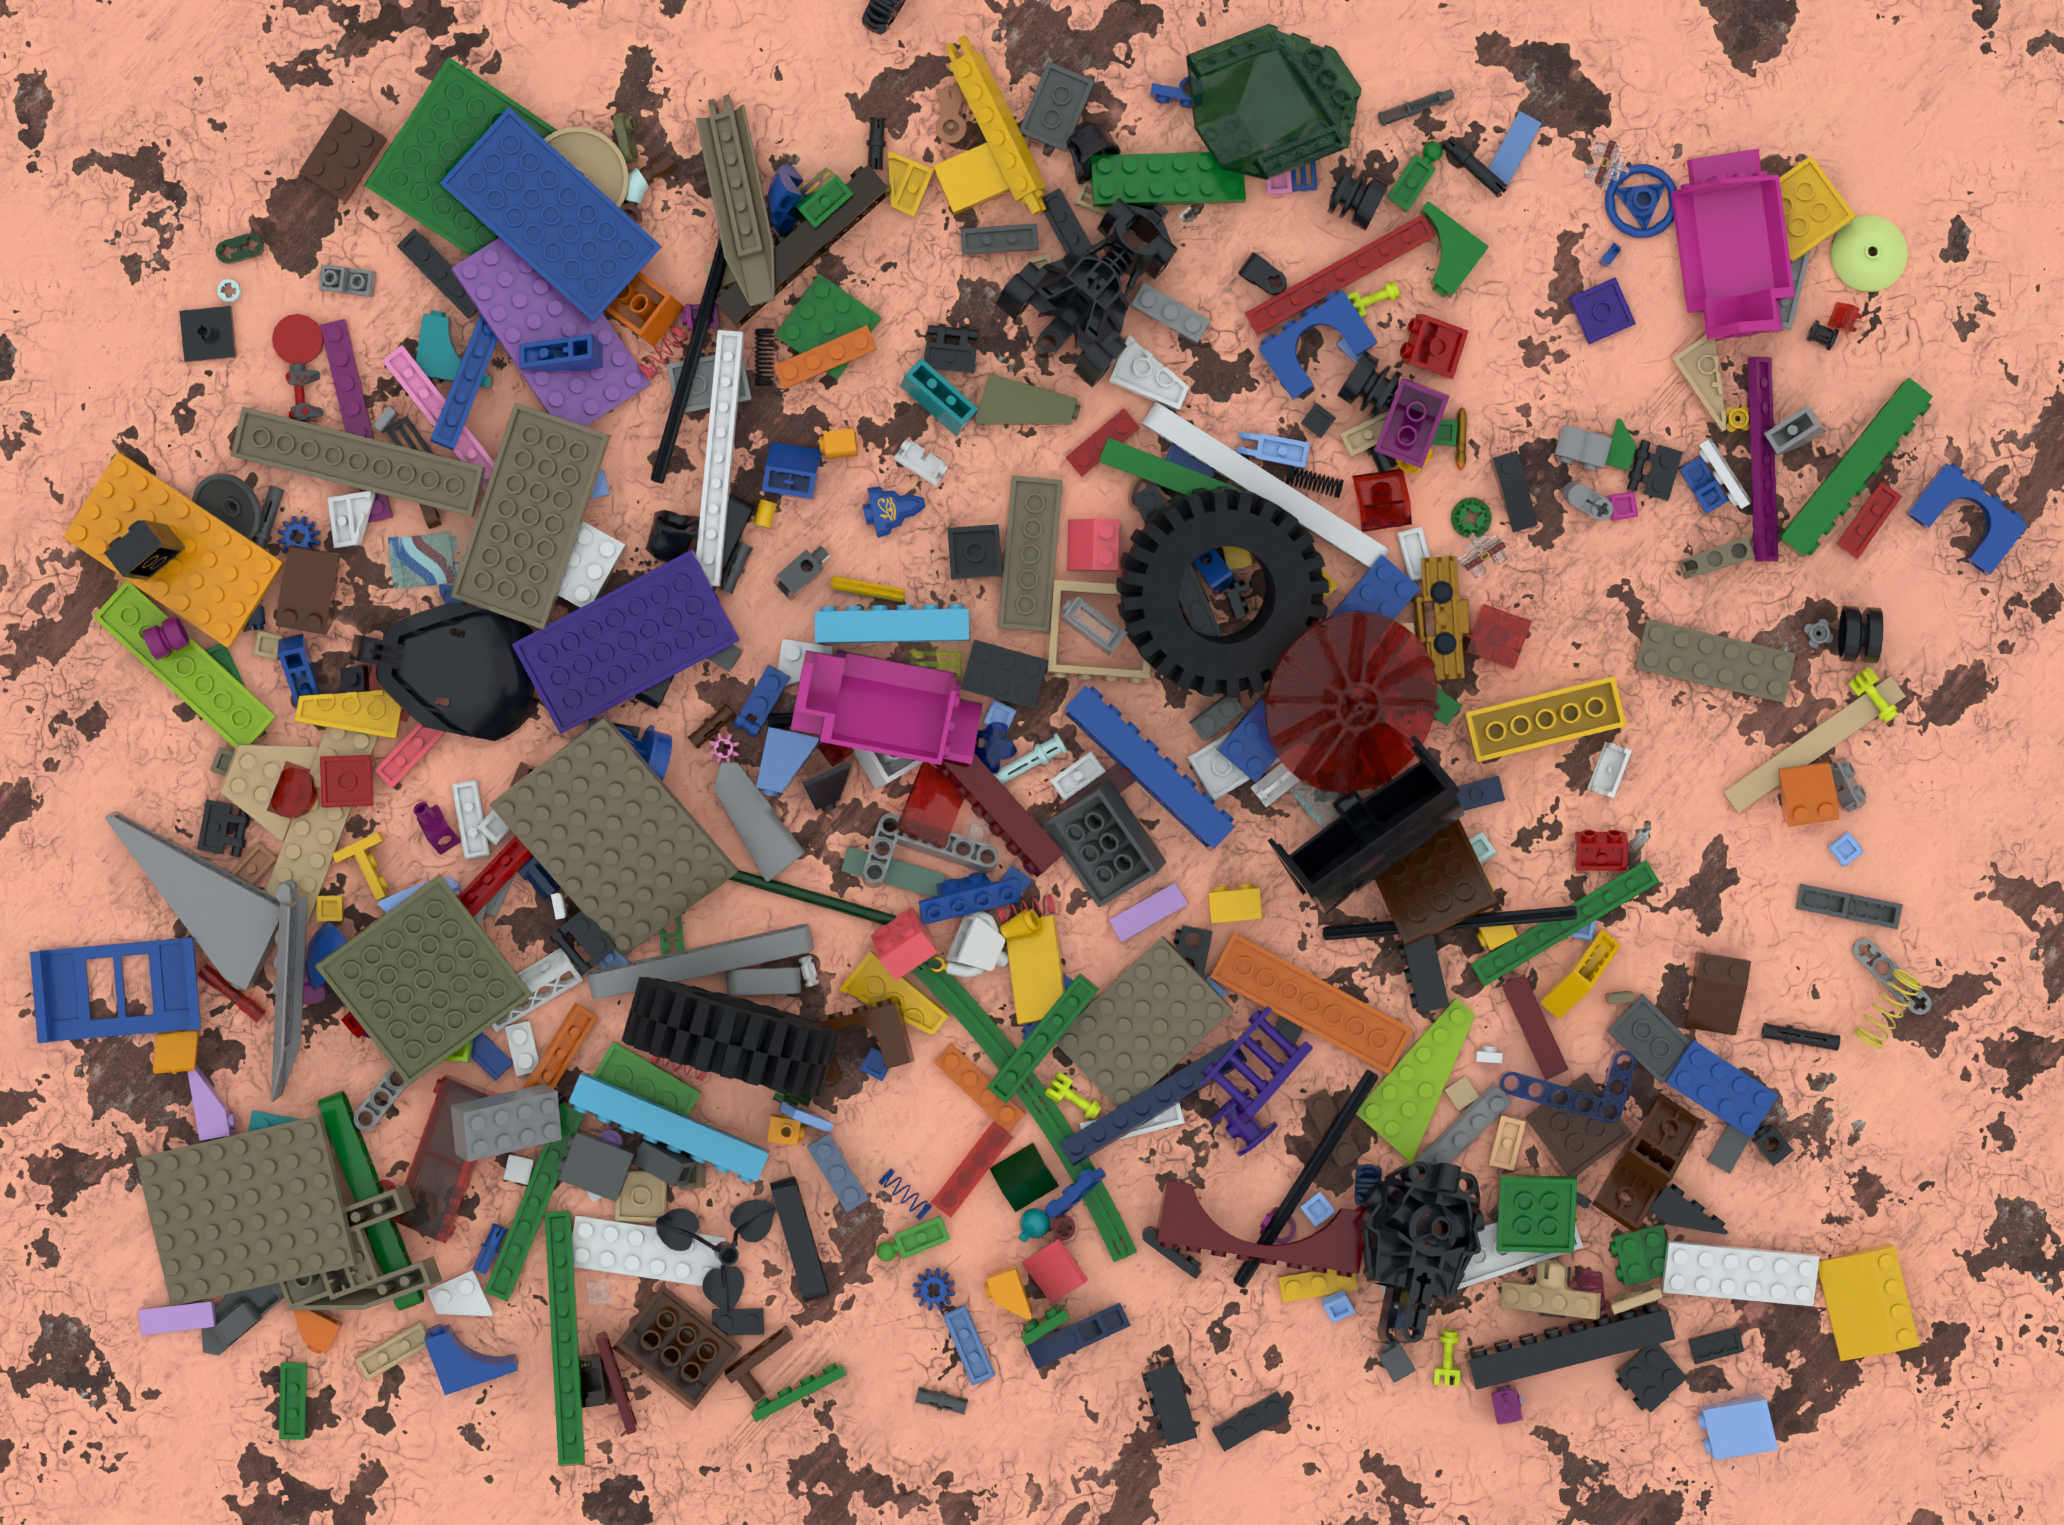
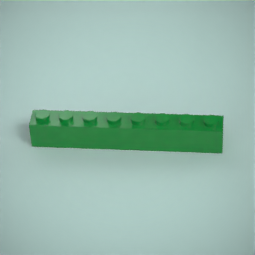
M1910 377L1906 378L1779 535L1778 539L1800 557H1804L1806 554L1811 556L1820 544L1817 541L1822 534L1827 536L1836 524L1833 521L1838 514L1843 516L1852 504L1849 501L1854 494L1859 496L1868 484L1865 481L1870 474L1875 476L1884 465L1881 462L1887 454L1891 456L1900 445L1897 443L1902 435L1907 436L1916 425L1913 423L1918 415L1923 416L1932 405L1929 401L1933 396Z

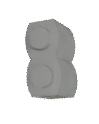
M1562 425L1554 456L1558 457V462L1572 465L1573 461L1583 464V469L1597 472L1598 468L1603 469L1605 466L1612 438L1572 426Z

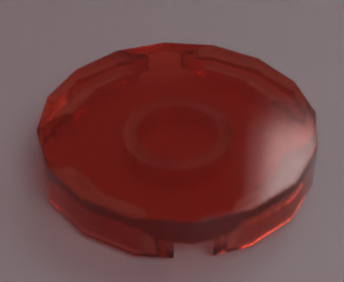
M294 767L284 769L281 772L270 801L273 809L280 816L292 819L307 814L315 804L317 797V788L314 785L313 781L315 780L313 776L306 770Z

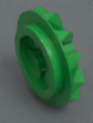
M1474 497L1459 501L1451 513V523L1454 530L1466 538H1477L1483 535L1489 529L1492 521L1490 508L1483 500ZM1466 508L1472 514L1481 512V515L1475 519L1477 528L1471 522H1461L1468 516Z

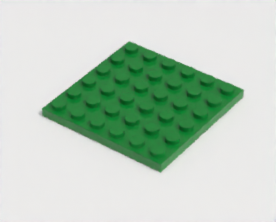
M447 57L364 186L471 256L499 237L440 185V182L508 107L543 138L558 130L450 57Z

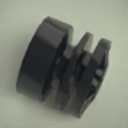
M1350 164L1349 168L1340 175L1330 195L1327 212L1333 214L1337 205H1340L1343 209L1338 218L1342 219L1350 210L1354 212L1351 224L1366 231L1386 192L1389 182L1374 176L1368 184H1365L1363 180L1366 171L1362 169L1358 179H1355L1351 176L1356 166Z
M1365 351L1337 396L1350 405L1358 397H1361L1363 401L1360 411L1362 412L1369 403L1374 405L1368 415L1374 419L1378 413L1385 409L1393 397L1402 373L1396 371L1391 379L1386 378L1391 367L1387 365L1378 373L1375 370L1379 359Z

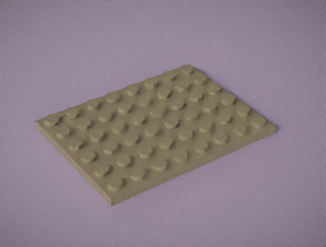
M606 715L490 803L491 808L585 916L593 919L616 945L615 950L623 957L734 876L738 871L733 862Z
M323 1114L136 1158L171 1306L358 1265Z

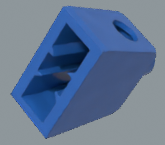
M1215 548L1201 554L1192 562L1216 597L1230 587L1229 585L1236 583L1233 573ZM1207 559L1212 560L1211 563L1207 565L1203 564L1204 561Z

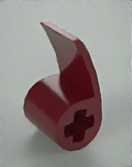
M1060 1215L1054 1220L1053 1233L1055 1238H1059L1062 1242L1074 1235L1075 1222L1070 1216ZM1061 1221H1066V1224L1070 1223L1071 1225L1066 1234H1062V1230H1057L1060 1227Z

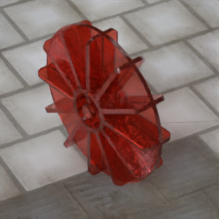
M1361 611L1338 614L1320 622L1317 620L1313 621L1311 627L1298 636L1284 653L1279 652L1280 660L1271 676L1267 694H1263L1262 698L1265 702L1268 742L1273 747L1282 764L1298 779L1320 790L1350 794L1352 789L1361 791L1383 782L1386 784L1392 780L1391 777L1402 770L1415 756L1412 750L1414 744L1410 738L1415 735L1423 745L1430 731L1435 711H1440V705L1437 704L1435 664L1430 659L1420 640L1405 626L1391 618Z

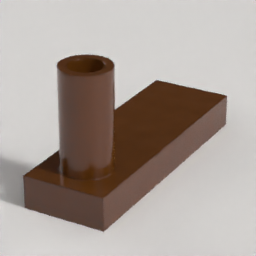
M783 1326L725 1369V1376L732 1384L737 1380L753 1402L759 1400L765 1394V1391L750 1373V1370L793 1339V1334L788 1326Z

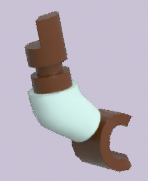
M669 154L660 160H653L649 163L650 166L648 168L645 166L639 170L635 168L628 174L629 182L624 199L625 204L621 205L620 209L622 211H632L637 221L642 222V214L637 205L641 204L646 190L649 189V185L655 182L654 178L658 177L660 179L677 168Z

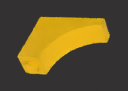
M1601 929L1571 967L1548 990L1540 1004L1560 1019L1594 987L1621 947V944Z

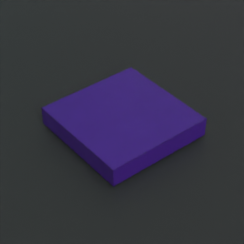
M1616 277L1568 298L1588 345L1636 324Z

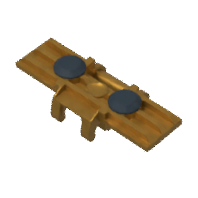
M1457 556L1421 558L1423 597H1413L1411 599V603H1414L1415 643H1426L1429 681L1465 678L1462 635H1471L1468 618L1469 600L1460 599ZM1424 602H1432L1435 614L1434 637H1426Z

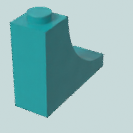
M431 310L430 315L423 314L416 362L428 378L453 382L462 359L453 343L451 333L452 320L446 317L445 312ZM484 375L480 387L492 388L494 378Z

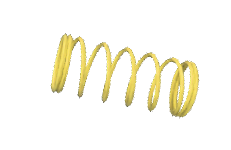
M1894 969L1893 975L1906 986L1916 990V993L1904 991L1890 981L1886 982L1898 990L1908 1000L1909 1004L1898 1003L1882 992H1879V995L1893 1003L1901 1012V1016L1890 1014L1876 1004H1871L1872 1007L1884 1013L1894 1026H1884L1868 1015H1864L1867 1020L1876 1024L1885 1033L1886 1038L1876 1037L1860 1026H1856L1854 1029V1033L1859 1039L1876 1049H1882L1883 1043L1881 1040H1888V1034L1884 1028H1896V1024L1891 1017H1903V1012L1898 1005L1903 1007L1911 1006L1910 999L1906 994L1918 995V991L1922 988V984L1917 979L1900 969Z

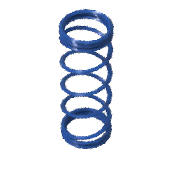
M891 1168L880 1179L879 1184L882 1185L885 1182L884 1188H886L898 1179H900L899 1183L897 1184L896 1188L892 1193V1196H895L896 1194H898L903 1189L909 1186L908 1190L906 1191L905 1195L901 1200V1204L905 1203L910 1198L917 1195L916 1199L914 1200L913 1204L909 1209V1212H911L926 1202L923 1209L916 1216V1218L920 1220L931 1209L932 1205H930V1203L927 1205L928 1201L926 1200L921 1202L912 1209V1207L914 1206L915 1202L919 1197V1193H915L906 1200H904V1198L910 1190L911 1185H906L905 1187H903L895 1193V1191L897 1190L898 1186L902 1181V1177H898L892 1182H890L888 1185H886L889 1179L895 1173V1171H893V1169Z

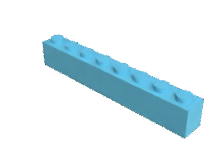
M584 1072L580 1074L568 1102L573 1104L572 1109L586 1114L587 1111L597 1114L596 1119L604 1123L610 1124L613 1121L621 1124L619 1128L628 1133L640 1132L644 1134L643 1138L647 1141L657 1144L659 1140L668 1144L666 1148L680 1154L683 1150L691 1154V1159L700 1163H704L705 1160L715 1164V1169L724 1173H728L729 1170L738 1174L737 1178L751 1183L752 1180L758 1182L770 1153L765 1148Z

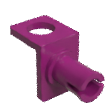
M420 802L415 805L413 812L417 816V821L426 839L439 854L445 853L461 842L457 834L448 825L438 805H434L431 808L426 802ZM442 837H451V840L447 844H438V841Z

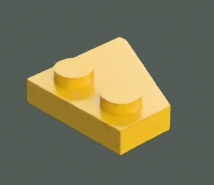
M889 151L891 208L915 218L933 176L934 169Z

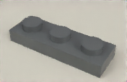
M1037 223L961 229L962 255L1039 250Z

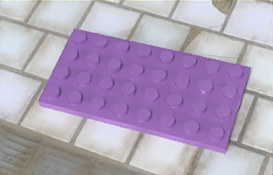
M500 238L451 268L452 273L548 414L587 427L650 385V382L638 368L637 363L603 313L592 322ZM593 334L602 343L603 368L584 371L520 369L519 344Z

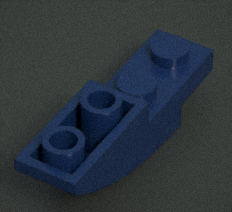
M1118 1303L1027 1345L1026 1348L1035 1368L1038 1369L1131 1325L1121 1303Z

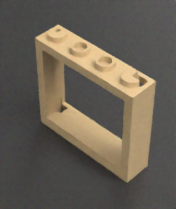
M1054 580L1048 672H1053L1052 677L1068 678V673L1078 674V679L1093 680V675L1104 676L1103 681L1119 682V677L1129 678V683L1144 684V679H1150L1151 665L1144 659L1142 670L1056 664L1061 591L1120 595V593L1116 590V584Z

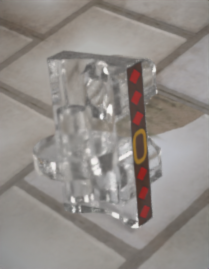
M1609 140L1608 143L1595 142L1592 155L1602 159L1600 167L1588 164L1584 173V177L1605 191L1610 179L1618 182L1620 174L1628 175L1630 170L1623 166L1626 157L1619 155L1621 147L1617 145L1616 141Z
M1474 533L1468 535L1471 543L1464 547L1467 553L1457 559L1466 571H1469L1478 579L1487 572L1482 564L1483 561L1490 558L1493 564L1497 566L1507 560L1504 551L1506 545L1497 535L1488 539L1487 535L1484 534L1477 539Z

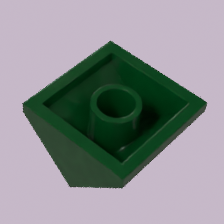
M1033 1142L989 1168L1001 1192L1015 1212L1059 1187Z

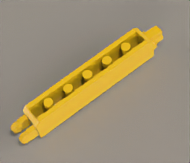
M963 35L958 40L965 54L961 57L953 43L946 45L947 53L952 61L949 66L1015 200L1021 201L1024 206L1028 205L1032 214H1039L1046 210L1041 197L1044 195L1043 190L1046 189V183L984 56L980 52H975L966 35Z

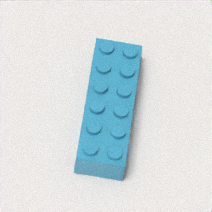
M937 604L923 605V610H913L912 605H897V610H888L886 605L871 606V611H862L861 606H846V611H837L835 606L820 607L819 612H814L815 643L970 641V610L964 609V604H948V609H939Z

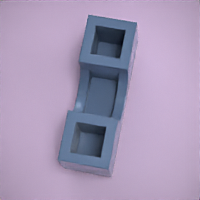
M831 1132L807 1146L846 1212L869 1200L870 1196L858 1176L849 1167L842 1150Z

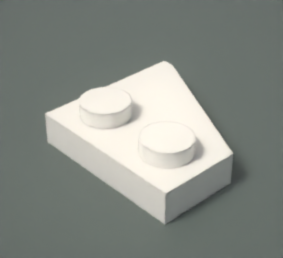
M474 1269L427 1290L437 1314L491 1316L494 1314Z

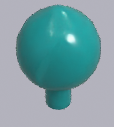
M1031 1208L1021 1215L1019 1226L1022 1232L1018 1236L1020 1241L1027 1242L1029 1238H1041L1047 1234L1050 1228V1219L1046 1216L1047 1214L1044 1210Z

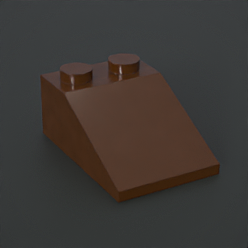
M294 545L289 546L278 600L276 626L322 635L327 634L333 621L340 554Z
M1696 952L1685 1028L1736 1035L1748 985L1750 960Z

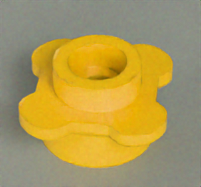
M1741 406L1736 409L1728 407L1725 410L1727 431L1734 432L1737 429L1747 431L1750 429L1748 415L1750 411L1747 406ZM1737 416L1740 417V421H1736L1735 418Z

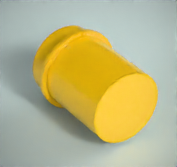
M760 499L759 504H757L758 508L753 524L770 529L775 510L777 511V504Z

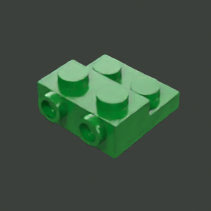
M1663 1224L1639 1228L1635 1233L1630 1230L1612 1234L1613 1241L1609 1242L1612 1257L1617 1256L1619 1266L1615 1267L1618 1282L1622 1281L1624 1286H1630L1663 1277L1667 1246Z

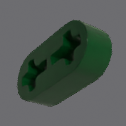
M249 233L220 242L215 252L221 262L234 264L258 257L263 253L265 245L261 237ZM250 239L259 242L254 252L248 248L242 250V246L249 245ZM225 246H228L230 249L238 248V251L231 253L230 259L221 253L225 251Z

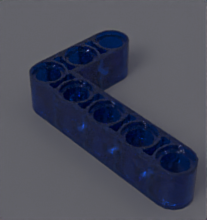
M1625 1050L1616 1051L1612 1055L1600 1096L1512 1070H1507L1500 1074L1498 1084L1501 1090L1509 1095L1612 1124L1617 1122L1622 1116L1636 1068V1059L1633 1054ZM1622 1055H1627L1630 1060L1629 1066L1625 1069H1620L1617 1065V1060ZM1511 1075L1517 1078L1516 1087L1506 1089L1504 1086L1505 1078ZM1614 1080H1620L1623 1085L1622 1090L1617 1094L1610 1091V1084ZM1539 1083L1542 1087L1541 1093L1535 1097L1529 1094L1530 1085ZM1558 1090L1566 1092V1100L1561 1104L1555 1103L1553 1099L1554 1093ZM1583 1097H1588L1591 1101V1106L1586 1111H1581L1578 1108V1102ZM1609 1104L1615 1107L1614 1116L1605 1118L1603 1116V1108Z

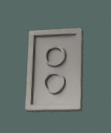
M715 355L699 359L684 414L710 409ZM743 355L738 403L752 400ZM684 361L667 364L673 398Z

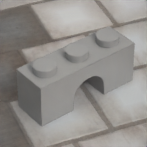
M1143 283L1131 304L1132 309L1151 320L1154 319L1166 325L1176 334L1195 345L1198 344L1210 323L1209 319L1146 283Z

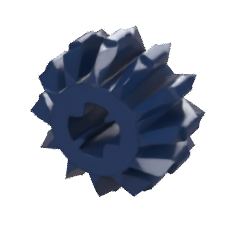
M1365 1164L1358 1165L1356 1168L1354 1197L1357 1205L1369 1207L1363 1202V1199L1372 1186L1382 1181V1169L1380 1166Z

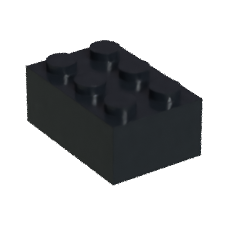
M138 520L130 525L128 528L129 532L125 536L114 539L108 545L110 548L104 554L123 577L149 580L181 553L185 546L167 524Z
M974 640L961 689L1035 710L1048 660Z
M1175 1358L1145 1366L1146 1373L1142 1374L1146 1392L1152 1391L1153 1397L1149 1398L1153 1415H1159L1161 1421L1157 1422L1161 1441L1166 1440L1167 1445L1171 1446L1198 1438Z

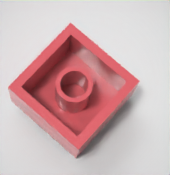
M913 907L899 913L893 921L887 925L880 926L870 935L879 961L895 980H898L938 953L928 926L923 925L921 917Z

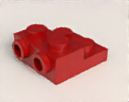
M1416 314V317H1413L1408 323L1407 330L1410 332L1408 342H1404L1400 348L1401 363L1453 379L1468 330L1425 314Z

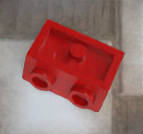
M1584 830L1582 832H1575L1576 871H1627L1629 843L1626 832L1619 830H1609L1608 832Z

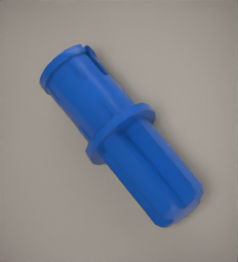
M496 1223L492 1224L485 1242L481 1243L483 1247L473 1266L474 1270L482 1274L488 1272L496 1253L499 1254L500 1252L498 1248L508 1229L500 1227Z

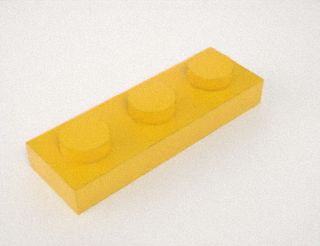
M1327 1269V1274L1306 1271L1278 1276L1283 1303L1335 1294L1343 1289L1345 1292L1358 1289L1355 1273H1352V1278L1338 1276L1337 1270Z

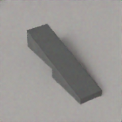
M1800 884L1795 909L1899 930L1903 904Z

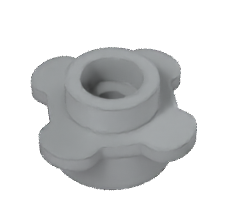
M1820 619L1816 624L1805 625L1804 632L1808 634L1810 647L1817 648L1821 643L1832 642L1833 635L1830 633L1827 620ZM1817 631L1821 632L1820 636L1816 635Z

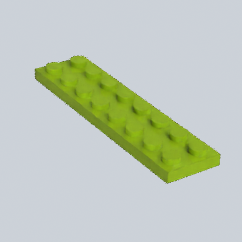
M126 580L93 616L96 621L235 749L237 744H253L277 718L268 707L189 635V646L178 651L171 648V653L168 656L156 660L148 649L142 632L151 626L158 625L161 627L162 621L170 617L129 581Z

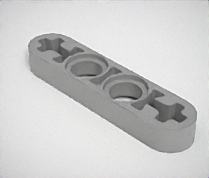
M1864 938L1856 940L1851 949L1854 958L1902 1004L1908 1005V1000L1905 1001L1903 999L1904 996L1895 991L1886 982L1890 981L1894 984L1897 978L1893 975V971L1900 968L1871 940ZM1860 944L1864 946L1868 944L1867 950L1872 956H1875L1876 952L1879 954V956L1872 960L1870 965L1867 962L1871 959L1867 955L1862 954L1859 956L1858 954L1860 952L1858 948ZM1881 960L1889 964V971L1885 975H1879L1875 969L1877 962ZM1907 986L1905 991L1911 993L1913 989ZM1921 989L1918 991V995L1914 996L1918 999L1924 998L1922 1002L1924 1005L1923 1009H1914L1915 1002L1908 997L1911 1006L1906 1008L1913 1014L1922 1015L1931 1008L1930 997Z

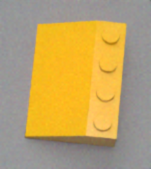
M1889 1243L1819 1261L1818 1274L1840 1361L1892 1353L1920 1346L1894 1245Z

